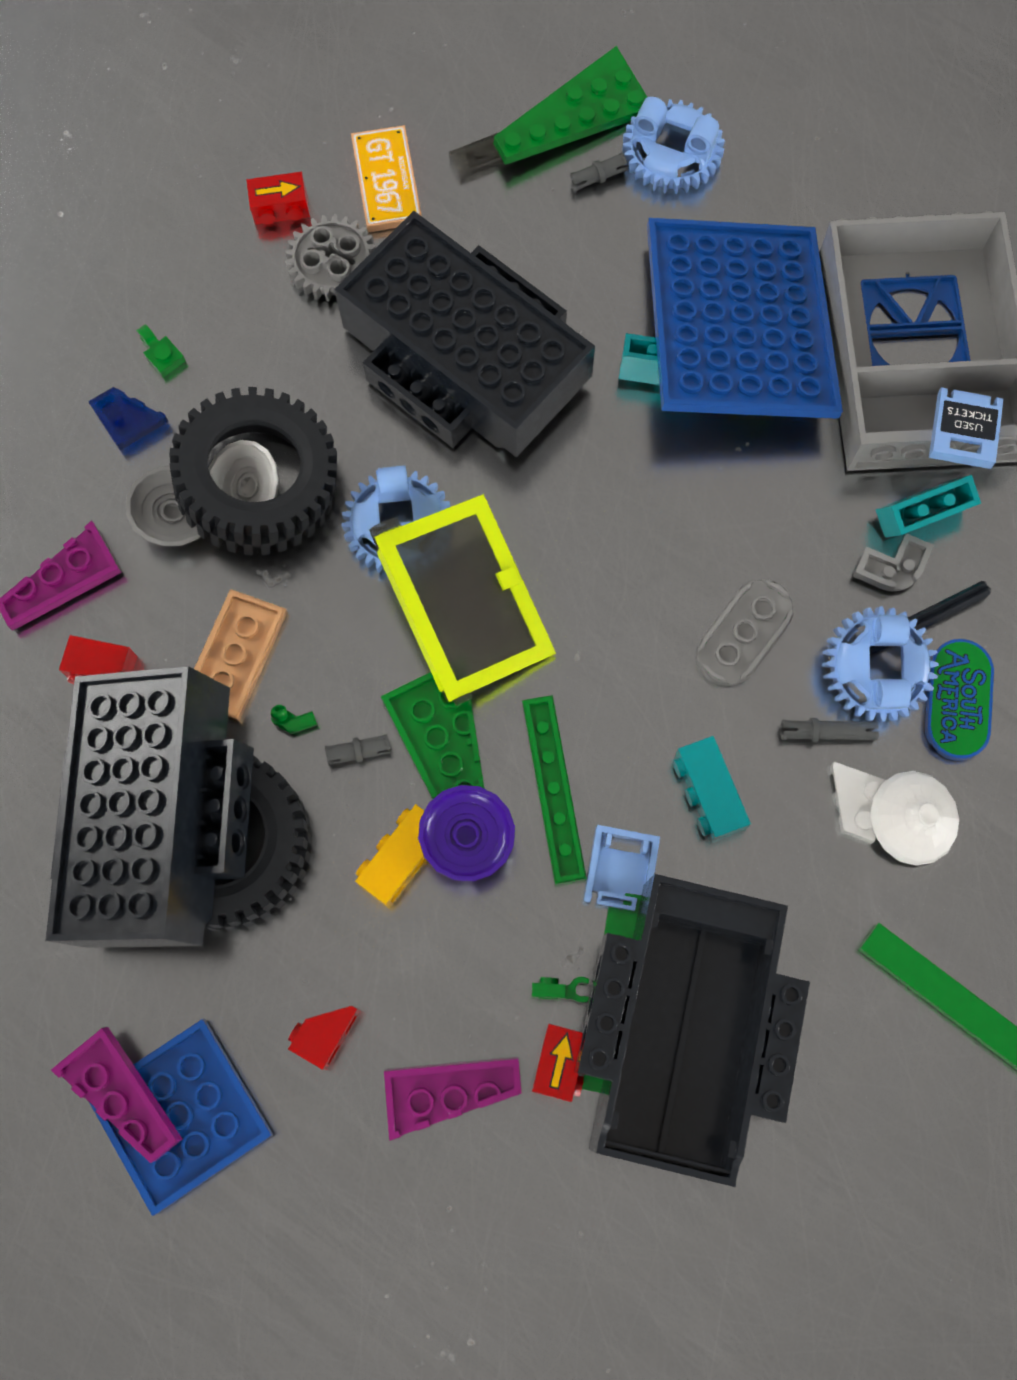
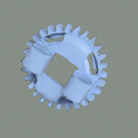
M647 97L637 116L631 117V125H626V132L623 134L622 151L626 158L629 172H635V180L643 178V186L649 183L653 184V191L657 187H662L664 194L668 189H674L675 194H677L679 188H683L687 193L690 185L698 189L700 182L706 184L709 177H714L716 169H719L725 140L721 138L723 131L719 129L718 121L711 117V113L703 115L702 107L697 110L694 109L692 102L686 106L683 105V100H680L678 104H673L672 100L669 99L666 106L657 97ZM665 123L691 131L686 140L684 152L656 143ZM637 142L642 144L643 150L647 154L645 160L642 158L639 150H636ZM692 163H700L698 172L695 173L693 169L689 172L681 173V177H677L679 168Z
M406 465L378 468L376 470L377 480L375 481L372 476H368V486L361 482L358 483L361 492L351 491V497L354 502L346 501V508L350 511L342 512L343 519L346 520V522L342 523V528L347 532L344 534L345 541L351 542L348 545L350 551H357L356 558L359 561L366 558L365 564L368 568L376 563L378 573L381 572L383 566L377 551L368 544L364 546L362 538H367L378 546L374 538L375 536L411 523V521L380 525V503L411 500L413 521L450 507L449 501H443L445 499V492H437L438 484L436 482L428 486V476L426 475L421 480H418L417 471H414L411 477H408ZM452 524L435 530V539L430 537L426 544L421 547L423 550L422 554H420L418 544L427 534L397 545L396 548L404 566L410 567L413 573H415L416 564L420 563L424 568L427 567V557L436 561L437 556L434 550L444 552L442 542H449L450 536L446 532L452 531Z
M883 606L877 607L874 613L871 608H866L863 610V615L858 611L851 615L852 620L849 618L843 619L841 622L844 628L836 627L833 629L838 638L831 637L827 640L833 646V649L823 651V654L831 656L830 661L822 663V666L828 667L831 670L823 678L833 679L834 682L827 690L839 691L834 700L840 701L845 699L844 710H850L855 706L853 716L860 717L865 712L866 721H872L875 715L877 722H885L886 717H888L889 721L898 720V714L901 717L909 716L908 708L913 711L918 710L919 706L916 700L920 702L928 700L923 691L934 690V687L927 683L928 680L937 679L938 677L930 672V668L939 666V663L930 661V656L935 655L937 650H928L927 645L933 639L923 640L921 637L925 633L926 628L916 630L914 628L917 623L916 618L909 621L906 612L896 615L895 608L888 609L885 614ZM865 625L864 632L853 643H844L849 642L852 636L859 631L857 628ZM869 646H900L902 679L870 680ZM847 682L853 683L866 696L867 701L858 702L857 700L860 697L850 686L844 688L842 684Z

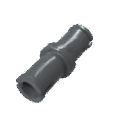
M619 153L601 162L596 160L592 162L591 166L570 173L575 191L596 182L601 184L606 181V178L627 171L628 166L625 165L627 161L624 154Z
M387 734L359 740V737L352 738L353 741L325 746L328 766L357 760V763L363 762V758L391 754Z

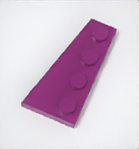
M92 520L84 526L86 530L75 539L71 537L64 543V548L53 558L50 559L48 557L39 565L40 569L30 577L25 576L0 598V612L7 626L12 631L122 573Z
M109 1027L101 1028L51 1069L58 1078L63 1077L72 1086L71 1090L75 1094L90 1102L97 1109L95 1112L105 1121L109 1120L117 1127L119 1134L150 1163L158 1160L182 1140V1137Z
M511 1057L385 1069L384 1081L389 1141L409 1132L430 1127V1125L448 1118L452 1119L463 1115V1113L473 1109L482 1108L521 1094L519 1058Z

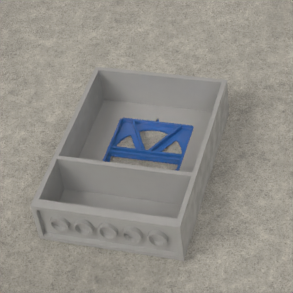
M986 211L975 214L955 213L952 215L936 216L928 214L917 217L897 216L879 219L870 217L859 220L839 219L830 221L819 255L843 409L840 422L847 471L965 465L929 458L937 395L941 387L948 388L947 397L951 396L953 389L991 396L990 405H993L996 397L1003 398L996 463L1017 462V275L1005 212L993 213ZM906 289L920 290L928 293L915 322L909 318L890 295L891 293ZM939 300L946 305L955 319L928 322ZM881 304L896 323L870 325L871 315L876 305ZM958 334V344L953 357L949 362L890 365L880 356L872 342V338ZM953 440L950 442V448L973 453L980 447V445Z

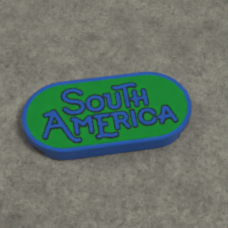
M954 639L942 644L937 649V653L930 659V661L939 663V666L930 668V672L938 677L937 679L928 680V683L934 687V690L927 691L925 735L929 744H932L937 750L936 752L942 757L954 761H964L983 751L990 740L994 666L990 655L982 646L970 640Z

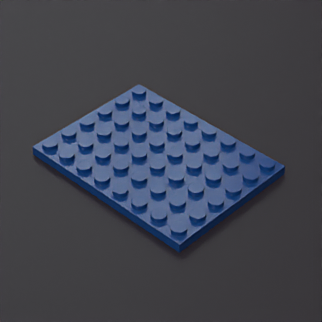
M649 218L647 235L662 411L839 419L843 409L816 228Z

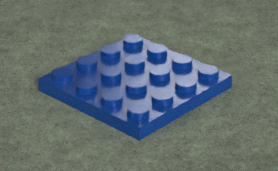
M201 1019L133 1064L182 1137L179 1143L158 1160L150 1163L119 1134L117 1127L109 1120L105 1121L95 1112L97 1109L90 1103L152 1216L157 1215L273 1136L272 1131L206 1019Z

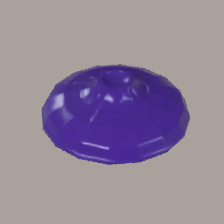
M459 785L442 791L428 803L420 818L418 840L424 858L438 873L452 880L473 882L491 876L506 863L514 847L515 825L509 808L496 794L480 786Z

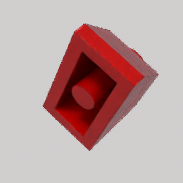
M349 1006L307 1018L303 1024L298 1022L288 1038L292 1042L288 1050L318 1068L328 1070L361 1010L354 1006Z

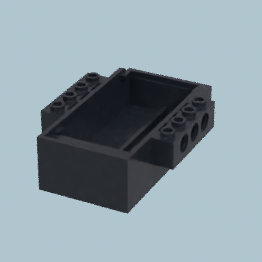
M415 211L334 289L343 328L373 350L362 362L366 380L452 448L473 428L496 447L505 448L517 457L592 377L595 345L566 324V309L478 245L470 253Z
M190 666L75 676L67 751L64 753L45 941L86 948L203 946L204 928L212 918L215 880L245 878L254 748L235 739H226L230 687Z
M654 874L643 885L633 939L611 933L603 936L574 1073L603 1079L589 1147L591 1151L736 1187L739 1167L745 1154L751 1116L775 1122H787L810 981L776 974L788 905Z

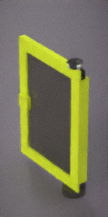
M484 494L401 526L398 517H395L369 529L378 550L377 555L438 689L443 693L447 703L453 700L457 706L473 698L470 692L556 654Z

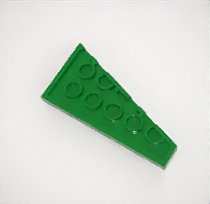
M616 45L496 134L493 144L504 164L507 165L630 122L632 116H637L647 95Z
M464 656L449 663L457 681L467 677ZM429 672L381 696L432 800L442 791L459 785L480 786L484 788L470 693L449 702L445 692L439 691L432 673Z

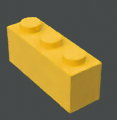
M416 804L411 810L407 808L402 812L396 821V824L399 826L392 835L387 833L376 846L378 852L371 861L366 859L356 871L358 878L355 882L358 886L388 909L426 862L418 840L419 823L424 810Z

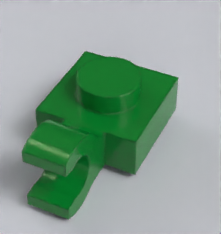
M146 324L136 330L141 336V341L148 348L143 352L145 358L163 378L186 362L182 353L167 336L159 341Z
M539 977V983H532V999L573 1000L577 1003L588 1002L589 997L579 996L575 989L578 984H589V979L577 977L569 985L559 984V978Z

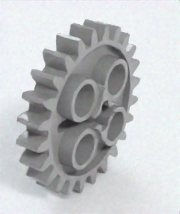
M336 214L333 215L331 221H327L325 215H322L320 223H317L312 218V226L308 227L305 224H301L303 232L294 231L295 241L288 240L289 250H285L287 258L285 261L290 279L295 281L296 288L303 287L306 296L313 291L316 300L324 294L327 302L330 301L332 295H335L334 289L376 248L373 236L368 235L366 227L359 229L357 220L349 224L348 216H345L340 222Z

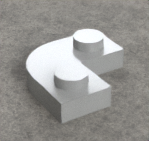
M906 533L894 558L866 546L853 577L883 590H905L911 587L922 575L934 545Z

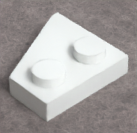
M833 762L830 771L834 777L836 789L834 795L836 806L840 812L838 818L841 833L872 844L876 839L870 817L872 801L877 790L886 780Z

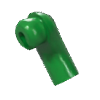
M276 705L270 711L273 724L290 734L317 726L313 711L296 716L287 711L283 705Z

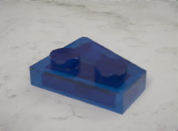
M115 387L88 401L120 451L169 422L163 412H156L146 407L144 402L128 397L125 392Z

